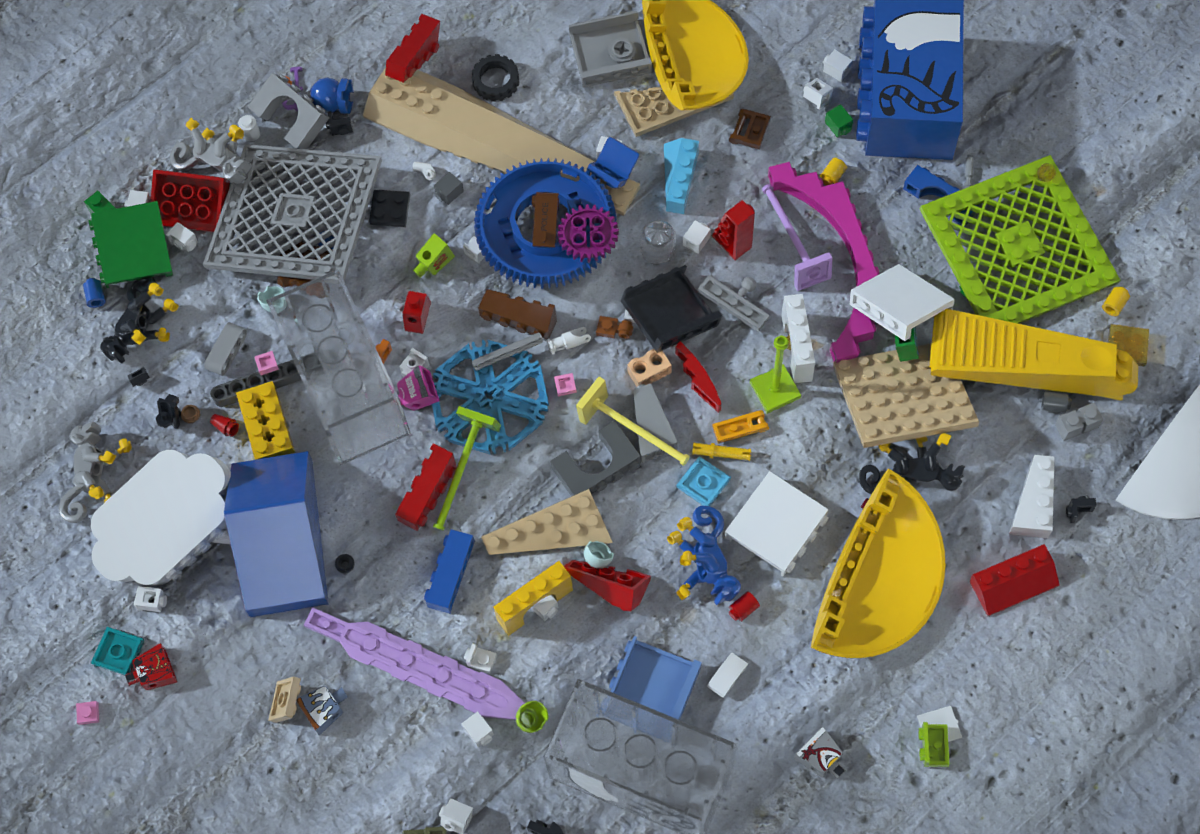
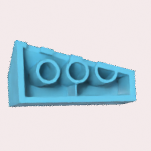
M679 138L664 144L666 211L685 213L699 154V141Z

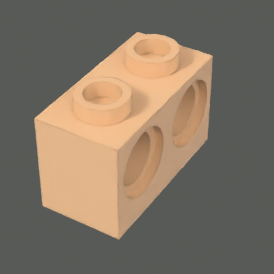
M652 349L644 356L632 359L627 364V370L637 387L642 384H652L671 374L672 365L663 351L657 353ZM660 361L661 364L654 365L653 362ZM639 369H642V370H644L645 372L639 374V373H637L636 371L639 370Z

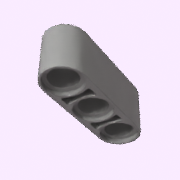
M228 322L205 361V369L224 376L246 338L247 329Z

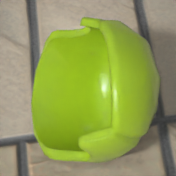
M535 700L522 704L515 716L517 726L527 733L541 730L549 718L547 708L543 703Z

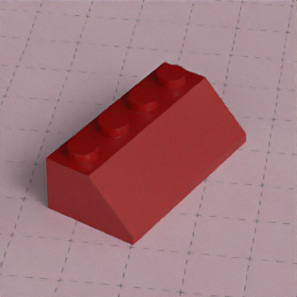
M1045 544L974 573L969 581L987 616L1060 586L1054 560Z

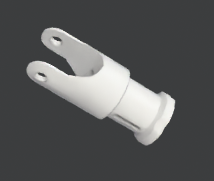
M581 327L562 333L560 337L551 340L547 339L546 342L551 355L562 349L568 350L589 342L591 336L589 334L584 335L587 329Z

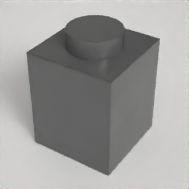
M450 171L434 185L436 198L441 202L444 201L447 205L464 192L462 182Z

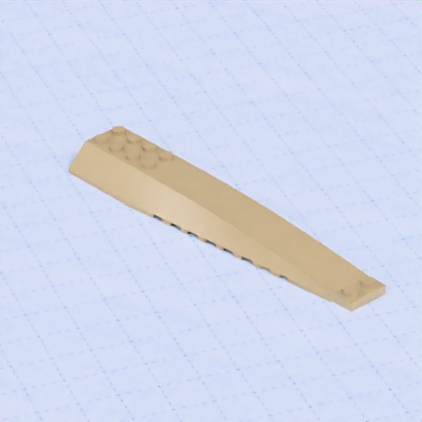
M385 67L369 92L363 113L364 118L419 143L443 152L454 153V156L460 158H468L471 162L477 164L478 162L491 169L496 168L507 174L506 169L513 170V165L518 168L519 163L526 165L527 160L530 164L533 163V159L536 162H540L541 158L545 162L548 157L550 162H554L556 158L559 163H561L562 159L564 164L570 161L571 166L577 163L578 169L582 166L584 167V172L587 171L590 163L596 162L472 94L420 70H417L411 78L403 83L385 76ZM561 170L562 177L568 178L575 182L579 181V176L575 178L570 175L563 174ZM600 179L601 184L605 185V189H608L609 195L612 197L616 213L624 216L640 189V183L628 179L625 186L614 189L607 186L606 182Z

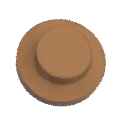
M186 405L181 411V418L186 423H194L200 417V410L195 405Z

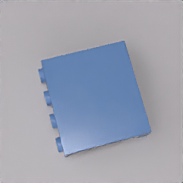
M634 636L632 641L629 640L624 651L627 652L625 658H621L618 663L617 670L619 672L617 677H613L610 682L609 696L605 695L602 701L603 713L672 741L702 668V662L695 659L691 662L640 642Z

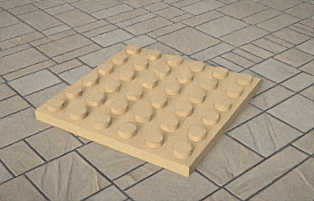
M931 344L918 346L919 359L900 362L897 350L850 360H841L838 363L836 361L833 362L834 371L863 448L979 427V420L961 379L931 375V369L929 368Z

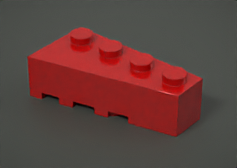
M425 14L419 16V23L413 24L410 35L404 36L401 45L397 46L386 60L385 76L404 83L426 61H429L434 53H437L439 49L440 20Z
M743 200L723 215L721 222L711 235L735 261L752 248L755 210Z
M434 443L430 447V450L433 452L429 459L425 458L421 464V474L415 476L412 481V491L406 493L395 513L397 521L416 531L419 530L420 526L423 527L425 525L430 510L433 511L435 509L438 497L446 491L447 483L450 478H453L457 468L453 453Z

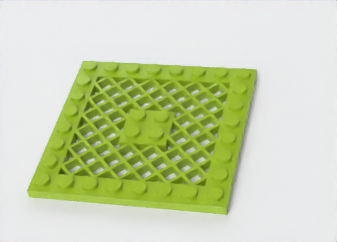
M1051 155L924 204L919 208L976 315L1021 324L1116 285L1121 281ZM1031 184L1030 189L1024 187V186H1027V185ZM1034 185L1044 188L1043 192L1034 191ZM1015 190L1014 195L1009 194V192ZM1018 191L1028 194L1026 200L1017 197ZM1033 196L1040 199L1039 204L1030 202V197ZM996 197H999L998 201L991 200ZM1002 198L1011 200L1010 206L1002 204ZM1043 200L1052 203L1051 209L1042 206ZM1015 202L1024 205L1022 211L1013 208ZM983 203L981 208L976 206ZM986 204L995 207L994 213L985 210ZM1027 207L1035 209V215L1026 213ZM998 209L1007 211V216L998 215ZM966 210L965 215L959 212ZM969 212L978 213V219L968 216ZM1039 212L1048 214L1047 220L1038 217ZM1011 213L1020 216L1019 222L1009 219ZM982 215L992 218L990 224L981 221ZM1052 216L1061 219L1060 224L1051 222ZM953 217L963 220L961 226L952 223ZM1023 218L1031 220L1032 224L1030 225L1029 221L1022 223ZM997 220L1003 222V227L999 228L997 226H994V221ZM965 223L974 224V230L965 228ZM1039 223L1044 225V230L1041 231L1039 229L1034 228L1035 224ZM1007 224L1013 226L1011 228L1006 229ZM978 226L988 229L986 235L977 232ZM1048 227L1057 230L1056 236L1047 233ZM991 231L996 232L994 238L989 236ZM965 233L967 235H970V242L961 239V234ZM1060 233L1069 234V239L1060 238ZM974 238L984 240L983 245L974 244ZM1045 238L1054 241L1052 247L1043 244ZM987 242L996 245L995 251L985 248ZM1057 243L1065 245V251L1056 249ZM1069 248L1078 250L1077 256L1069 254ZM970 249L979 251V256L970 255ZM1045 251L1050 252L1048 258L1043 257ZM983 253L993 256L991 262L981 259ZM1053 254L1062 257L1061 263L1052 260ZM996 258L1005 261L1003 267L994 264ZM1033 260L1032 265L1026 263V262H1028V261ZM1065 260L1074 261V267L1065 265ZM971 261L976 263L975 268L973 267ZM1037 261L1045 263V269L1036 267ZM979 264L988 267L987 274L978 271ZM1009 264L1010 268L1017 266L1016 272L1007 269V265ZM1078 264L1087 266L1086 272L1078 270ZM1050 265L1059 268L1057 274L1048 271ZM1021 267L1030 270L1028 276L1019 273ZM992 269L1001 272L999 278L990 275ZM1062 270L1071 273L1070 279L1061 276ZM1033 272L1042 275L1041 281L1032 278ZM1004 274L1014 277L1012 283L1003 280ZM1075 275L1080 276V278L1073 280ZM979 277L985 279L984 283L981 282ZM1045 278L1054 279V285L1045 283ZM988 280L997 283L996 289L986 286ZM1016 280L1025 281V287L1016 285ZM1058 282L1065 283L1057 287ZM1030 283L1039 286L1037 292L1028 289ZM1000 285L1010 288L1008 294L999 291ZM1042 288L1048 290L1046 292L1041 293ZM1013 290L1022 293L1021 299L1011 296ZM988 293L993 295L992 300H991L990 296L988 295ZM1026 295L1031 296V298L1024 300ZM996 297L1006 300L1004 306L995 303ZM1009 301L1016 303L1008 307Z

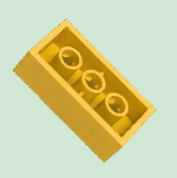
M273 381L236 392L255 460L295 453L279 395Z

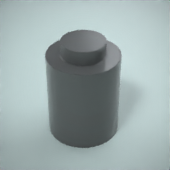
M1044 391L1041 409L1066 413V410L1071 408L1072 399L1068 398V394Z

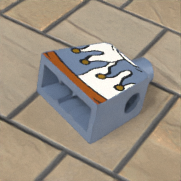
M323 686L297 698L296 701L315 731L320 735L343 714L338 704L347 699L348 696L342 687L331 694L328 688Z

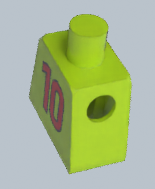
M434 233L416 254L415 257L420 263L413 271L420 278L427 271L432 275H436L455 255L449 246Z

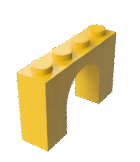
M557 561L493 606L496 619L507 635H511L525 625L524 615L541 599L552 595L556 601H559L572 592L571 575L561 562Z

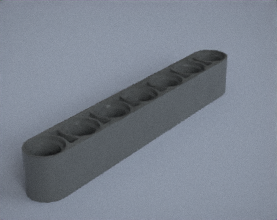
M325 348L278 364L279 370L260 375L258 371L217 385L212 388L210 395L215 405L225 407L238 402L235 392L238 388L245 390L255 387L253 385L256 382H261V385L273 381L277 389L333 370L338 366V358L333 349ZM329 357H332V358H333V359H332L331 361H329V362H326V361H325V360H326L327 358H329ZM309 364H315L312 368H307ZM291 370H297L294 374H289ZM279 376L278 379L271 380L272 377ZM225 394L223 398L217 399L219 395Z

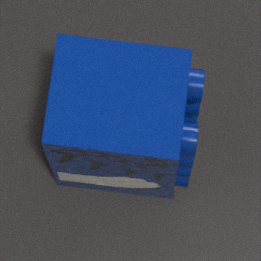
M874 0L873 7L864 6L859 37V49H862V53L859 58L858 79H861V86L858 90L857 110H860V119L857 121L856 141L866 142L865 156L953 160L963 123L964 0Z

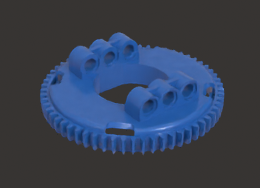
M548 157L545 162L541 158L540 162H536L533 159V163L530 164L527 160L526 165L519 163L518 168L513 165L512 171L506 169L507 174L500 173L501 178L495 177V183L490 182V188L486 187V193H482V198L479 199L477 211H475L474 229L479 250H481L482 256H485V261H489L490 267L494 266L495 272L500 270L501 276L506 273V279L508 280L512 277L513 283L518 279L519 285L526 282V287H529L530 283H533L534 288H536L537 284H540L541 289H543L544 284H547L548 288L551 289V284H555L556 288H558V283L560 282L565 286V281L567 280L570 284H572L573 278L579 281V275L585 278V271L591 274V267L597 269V263H602L601 256H598V261L593 257L590 262H588L587 258H584L583 262H581L579 256L574 260L573 253L568 256L567 250H562V244H559V242L555 243V248L533 247V243L523 238L517 225L520 214L528 206L532 205V196H536V192L559 193V203L567 208L569 214H572V208L579 211V205L582 209L586 208V204L589 205V209H592L594 205H596V210L603 207V213L609 211L610 217L614 216L616 222V210L612 197L609 195L608 189H605V185L601 184L600 179H596L595 174L590 176V171L584 172L583 166L578 169L577 163L571 166L570 161L564 164L562 159L561 163H559L556 158L554 162H550ZM561 170L563 174H567L575 178L579 176V181L575 182L568 178L562 177ZM497 199L491 213L486 214L485 209L489 210L493 200ZM587 219V220H586V231H587L586 237H587V247L589 248V247L591 246V245H590V220ZM595 223L594 225H595V226H600L601 224H600V223ZM576 224L575 226L580 227L582 224ZM579 240V241H576L575 243L580 244V243H582L583 241H580V240Z

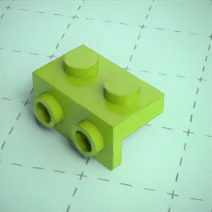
M923 722L922 728L918 729L919 740H922L923 748L919 749L920 761H923L924 767H949L947 724H928V722Z

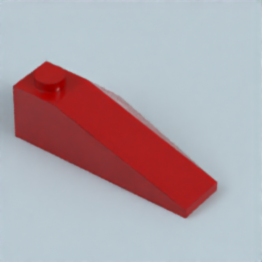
M571 560L564 566L573 578L623 611H632L640 605L651 580L650 575L627 569L626 572L615 571V567L612 566L596 569L587 562Z

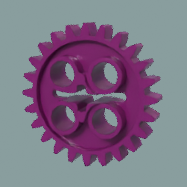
M586 204L585 209H582L579 205V211L572 208V214L566 213V219L562 218L561 225H558L559 244H562V250H567L568 256L573 253L574 260L579 256L581 262H583L584 258H587L588 262L593 257L596 261H598V256L605 258V252L611 254V248H615V242H618L617 235H619V229H617L618 223L615 222L614 216L610 217L609 211L603 213V207L596 210V205L592 209H589L588 204ZM587 219L590 220V245H591V246H590L589 248L587 247V237H586V235H587V231H586V220H587ZM595 223H600L601 225H600V226H595L594 224H595ZM582 224V226L576 227L575 225ZM579 240H580V241H583V242L580 243V244L575 243L576 241H579Z

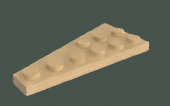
M661 87L649 88L643 91H637V89L630 90V92L614 91V96L635 137L734 99V94L715 105L696 110L682 111L669 101Z

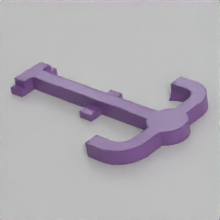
M300 66L290 68V72H294L295 85L299 87L298 72L302 71ZM287 100L282 103L285 109L298 111L296 102L293 105H287Z

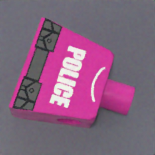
M420 365L397 383L400 394L396 396L397 400L395 397L392 399L396 407L399 408L404 405L412 411L440 401L430 371Z

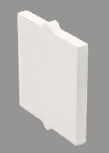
M951 706L917 715L921 728L923 722H928V724H947L948 742L962 738L958 727L959 721L955 718Z

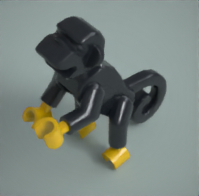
M153 277L134 280L129 285L127 290L128 307L115 325V335L105 337L100 345L101 351L111 361L116 360L121 364L124 363V355H129L127 345H140L145 341L158 339L161 342L169 341L170 333H166V329L163 327L159 331H146L148 324L156 323L167 314L168 310L175 312L179 307L178 304L174 303V300L166 299L163 308L160 307L155 312H150L145 303L151 299L153 294L160 296L164 292V289L157 284ZM138 290L141 293V295L136 298L135 294Z
M946 433L940 434L937 442L933 443L928 451L926 446H923V443L928 441L927 437L916 438L918 458L908 459L895 448L890 449L891 443L878 445L881 451L887 453L888 457L895 461L892 471L903 478L922 482L938 480L948 491L957 490L963 482L960 478L964 477L962 475L965 468L964 465L958 466L954 471H952L953 464H950L946 469H942L936 459V455L942 449L940 447L941 443L948 445L951 435ZM866 465L859 472V482L867 493L872 494L875 488L868 485L866 474L872 472V481L877 483L880 479V472L876 466Z

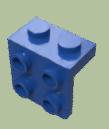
M609 137L597 161L590 163L587 170L591 172V175L595 174L596 179H602L606 182L607 186L616 189L625 186L639 158V153L617 139Z

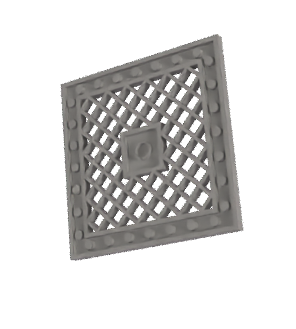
M245 144L240 158L251 163L252 168L245 175L246 179L242 183H231L203 262L204 267L207 269L344 283L381 166V156ZM265 167L268 168V170L263 172L262 174L259 173V171L264 169ZM284 168L285 171L277 176L276 172ZM299 170L302 171V173L297 175L296 177L292 175ZM315 172L319 173V175L315 176L314 178H310V175L314 174ZM335 173V177L330 180L327 179L328 176ZM271 175L274 176V178L270 181H265V179L270 177ZM349 175L353 176V178L348 180L347 182L344 181V179ZM288 177L291 178V180L284 184L281 182ZM307 178L308 181L300 186L299 182ZM322 180L325 181V183L320 185L319 187L315 185ZM341 181L342 185L334 189L333 185ZM260 182L263 183V185L256 189L253 187ZM279 183L280 186L272 191L271 187ZM294 185L297 186V188L292 190L291 192L287 190ZM313 186L314 190L306 194L305 190ZM328 188L331 189L329 193L325 195L322 194V192L327 190ZM347 189L348 193L340 197L339 194ZM266 190L269 191V193L264 195L263 197L259 195ZM319 194L320 198L316 200L315 196ZM257 196L258 200L251 204L248 202ZM336 196L337 200L329 204L328 200ZM274 198L275 201L267 206L266 202ZM323 203L327 205L321 210L317 209V207L322 205ZM261 205L264 206L263 209L259 210L258 212H255L254 209L258 208ZM340 205H343L344 208L335 212V208H337ZM331 211L332 215L324 219L323 216ZM249 212L253 213V215L244 219V215L248 214ZM269 213L270 216L268 218L264 219L263 221L260 219L261 217ZM319 218L322 220L321 222L313 226L312 222ZM335 220H338V224H336L333 227H330L329 224H331ZM254 221H259V223L255 226H249V224L253 223ZM271 224L272 227L270 229H267L266 226ZM244 227L248 228V230H246L245 232L241 234L238 233V231H240ZM324 227H327L328 230H326L322 234L318 233L319 230H321ZM261 229L265 230V232L256 236V232H258ZM281 230L282 233L280 235L276 236L275 238L272 236L274 233ZM298 231L300 235L291 240L289 236ZM315 233L317 237L308 241L307 238ZM253 235L254 238L245 243L244 240ZM333 235L334 239L330 240L327 243L324 241L326 238ZM268 237L271 238V240L267 243H261V241H263L264 239ZM287 238L288 242L279 246L278 243ZM304 240L305 244L297 248L296 244ZM242 242V246L235 250L233 249V246ZM321 242L323 245L315 250L313 246ZM256 244L260 245V247H258L254 251L250 250V248L255 246ZM273 246L277 247V249L268 253V249ZM293 247L294 251L287 255L284 253L285 251ZM308 249L312 251L311 253L303 257V252L307 251ZM328 251L329 254L321 259L319 255Z

